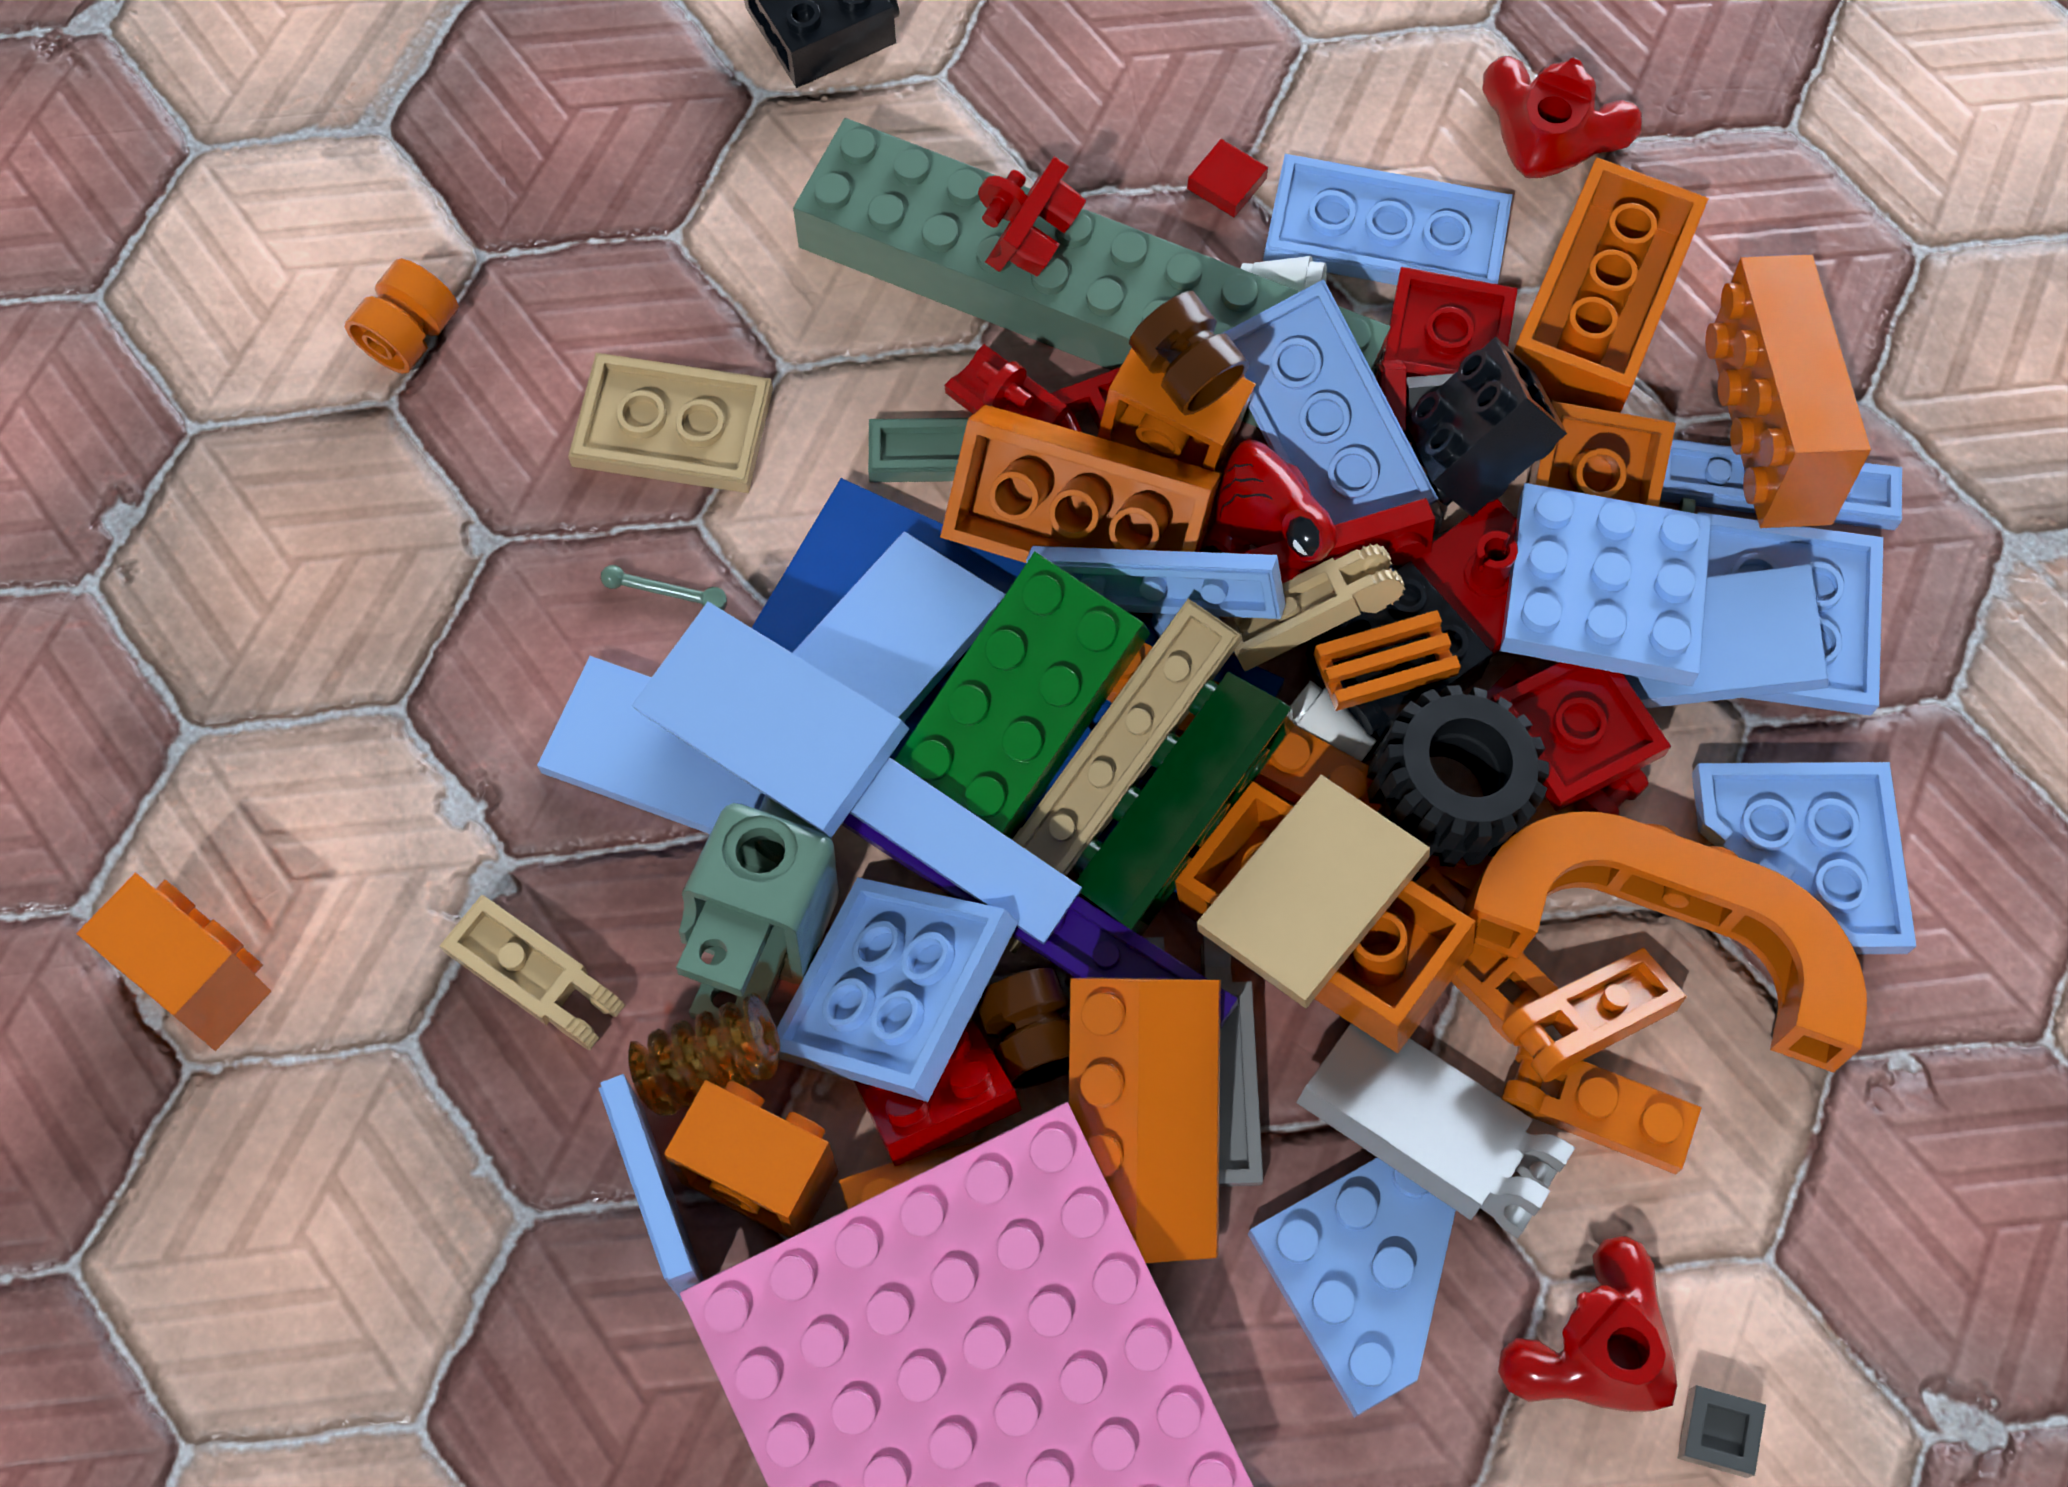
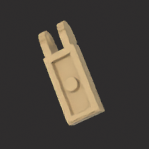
M1370 544L1367 547L1363 546L1361 550L1356 549L1336 560L1331 558L1283 583L1286 605L1281 619L1220 616L1219 618L1222 622L1240 633L1243 638L1234 652L1244 671L1246 672L1361 615L1360 611L1377 613L1385 609L1387 605H1393L1395 601H1399V597L1404 595V582L1396 570L1392 571L1389 568L1392 565L1391 557L1384 546L1380 547L1378 544Z
M482 894L440 944V948L445 954L543 1024L547 1025L551 1022L562 1033L587 1050L592 1049L599 1040V1037L594 1033V1029L580 1018H575L561 1008L573 991L576 989L594 1007L604 1014H609L613 1017H617L625 1007V1004L619 997L587 975L588 973L582 964Z

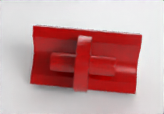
M1054 156L1041 177H1038L1027 195L1021 189L1026 182V177L1017 170L1010 171L1007 178L989 176L983 181L979 187L978 195L980 201L987 208L982 216L984 223L996 228L1002 219L1010 221L985 263L998 272L1003 269L1008 261L1037 277L1043 271L1059 247V243L1033 226L1034 222L1039 216L1065 233L1087 201L1071 186L1061 180L1069 168L1067 164Z
M985 344L977 350L969 364L959 374L951 377L944 385L945 394L972 414L976 413L986 404L1057 425L1067 415V406L1029 378L1023 366L1016 361L1008 362Z

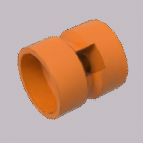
M401 258L395 260L376 283L375 291L378 297H365L345 321L344 327L350 338L368 356L392 371L406 374L412 370L428 349L424 340L426 335H439L456 314L459 305L452 292L436 276L420 265Z

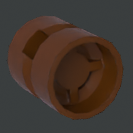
M1194 291L1179 294L1160 305L1137 326L1129 340V345L1153 374L1164 373L1161 386L1185 416L1199 412L1220 399L1241 380L1250 365L1226 333L1214 334L1217 320Z
M1051 968L1023 971L995 982L985 988L977 1004L987 1036L1000 1040V1043L994 1049V1056L1015 1090L1038 1086L1069 1073L1070 1020L1063 1019L1061 1016L1067 1009L1068 1003L1056 971Z

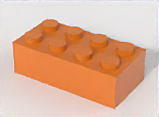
M1596 157L1513 351L1535 371L1550 400L1621 413L1709 199L1708 197Z
M1813 254L1740 257L1731 283H1726L1722 289L1721 308L1715 323H1710L1707 327L1705 346L1708 357L1715 359L1719 372L1718 398L1720 404L1728 406L1732 421L1730 431L1731 447L1734 454L1741 455L1744 466L1743 490L1746 502L1754 504L1760 528L1833 525L1871 448Z
M985 404L967 420L940 538L1027 563L1026 559L1032 546L1200 552L1222 473Z
M1252 781L1175 880L1181 912L1197 922L1290 812L1293 806ZM1410 881L1315 997V1000L1398 1054L1473 952L1476 921L1415 882Z

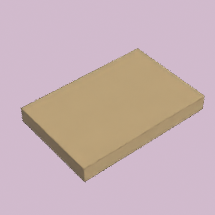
M596 353L568 456L571 466L749 493L773 392L771 378Z
M1320 775L1197 921L1198 931L1301 1006L1307 1008L1429 859L1430 847L1323 775Z

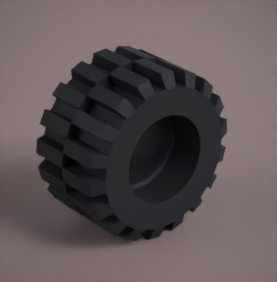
M1460 685L1446 686L1440 696L1432 689L1421 694L1416 703L1410 701L1400 712L1375 750V757L1368 768L1367 778L1373 780L1367 789L1369 803L1380 804L1381 807L1377 811L1379 814L1430 847V857L1432 855L1439 856L1440 866L1455 867L1461 858L1464 859L1467 866L1481 863L1487 855L1493 858L1500 847L1514 834L1518 833L1535 814L1536 808L1543 801L1547 791V787L1542 784L1549 776V762L1538 759L1545 751V746L1541 737H1531L1528 730L1533 724L1524 714L1516 718L1508 710L1513 705L1502 697L1496 703L1487 699V690L1473 687L1470 693L1465 695ZM1430 757H1447L1465 765L1478 779L1484 797L1465 796L1447 787L1434 772Z

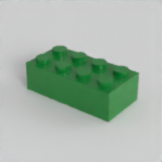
M1034 551L895 758V761L1012 840L1150 635L1149 630L1142 621Z

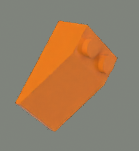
M1550 401L1567 434L1556 443L1554 449L1545 458L1535 461L1531 465L1529 484L1659 507L1676 426L1675 422Z

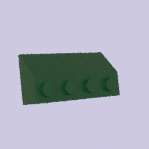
M1227 672L1219 685L1210 679L1203 686L1188 709L1195 716L1193 721L1181 737L1172 732L1162 742L1150 761V765L1157 769L1142 790L1133 785L1126 792L1111 815L1118 822L1116 827L1104 843L1096 838L1092 840L1073 867V871L1080 875L1075 882L1082 887L1080 893L1140 936L1144 934L1176 890L1175 880L1252 781H1255L1294 727L1293 712L1290 706L1230 672Z

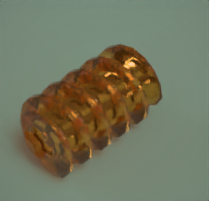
M750 993L743 999L744 1016L734 1003L726 1002L719 1008L720 1024L711 1012L703 1011L695 1018V1029L688 1021L679 1020L672 1025L671 1037L662 1029L652 1030L648 1035V1050L638 1041L630 1042L628 1064L632 1082L639 1098L651 1111L659 1116H670L682 1107H690L705 1080L724 1089L728 1081H733L747 1087L752 1083L753 1079L755 1081H765L776 1074L779 1065L780 1039L772 1016L765 1002L758 994Z

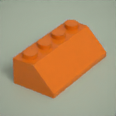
M1070 978L1069 1106L1145 1263L1217 1258L1219 1250L1221 980Z

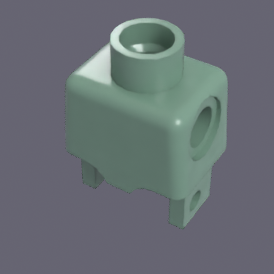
M766 795L759 810L743 804L732 803L721 811L682 891L684 911L678 932L681 943L686 944L676 969L678 975L701 982L689 1010L692 1019L752 1040L778 979L793 984H801L815 957L839 898L835 850L831 838ZM704 951L714 955L710 964H706L701 959ZM723 991L736 995L737 1000L732 1007L719 1009L713 1005V999L718 993Z

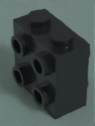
M744 0L745 8L796 88L896 43L894 18L899 17L900 14L896 0Z
M1496 336L1481 350L1474 351L1468 355L1461 363L1458 371L1435 392H1430L1423 396L1415 405L1412 413L1406 417V424L1414 441L1411 447L1419 463L1426 469L1428 473L1426 476L1438 500L1446 506L1454 501L1472 517L1487 503L1501 497L1511 482L1535 461L1545 458L1554 449L1556 443L1567 434L1535 371Z
M1411 561L1396 570L1398 575L1400 574L1405 590H1403L1404 595L1399 597V601H1395L1393 605H1387L1385 609L1377 613L1360 611L1361 615L1310 639L1306 652L1308 657L1307 663L1312 674L1326 687L1313 655L1316 645L1438 610L1442 620L1441 630L1443 633L1448 634L1451 641L1450 652L1452 656H1457L1461 665L1459 673L1451 678L1349 707V711L1366 730L1367 734H1374L1380 742L1400 712L1410 701L1416 703L1421 694L1432 689L1440 696L1446 686L1460 685L1462 692L1482 678L1493 654ZM1422 636L1392 646H1388L1368 653L1357 655L1351 658L1334 662L1333 664L1338 665L1344 662H1348L1368 655L1379 653L1385 650L1396 648L1402 645L1413 643L1419 640L1426 639L1427 636ZM1434 654L1397 664V666L1378 672L1373 671L1340 682L1343 688H1347L1435 662L1436 658Z

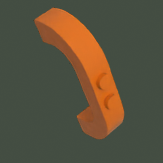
M1586 811L1568 812L1538 820L1521 829L1500 847L1473 886L1464 904L1462 912L1476 921L1474 943L1517 959L1538 932L1547 896L1569 888H1588L1601 891L1729 937L1751 950L1762 961L1772 977L1777 992L1778 1011L1770 1050L1834 1073L1862 1047L1867 1015V993L1864 976L1852 944L1829 911L1808 891L1778 872L1739 858L1729 849L1718 846L1708 847L1680 837L1665 826L1644 824L1614 814Z

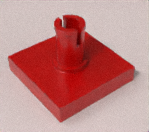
M1499 499L1487 503L1473 517L1469 515L1432 543L1431 552L1424 553L1412 562L1493 652L1491 657L1500 651L1510 570L1518 554L1517 543L1514 540L1517 519Z

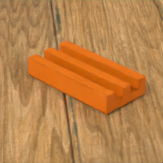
M1438 610L1316 645L1313 655L1335 711L1457 676L1461 665L1457 656H1452L1450 652L1451 641L1448 634L1443 633L1441 630L1442 620ZM1422 636H1427L1426 639L1419 640L1413 643H1409L1379 653L1368 655L1362 658L1344 662L1338 665L1333 664L1334 662L1351 658L1357 655L1392 646ZM1434 654L1436 658L1435 662L1347 688H1343L1340 682L1373 671L1378 672L1397 666V664Z

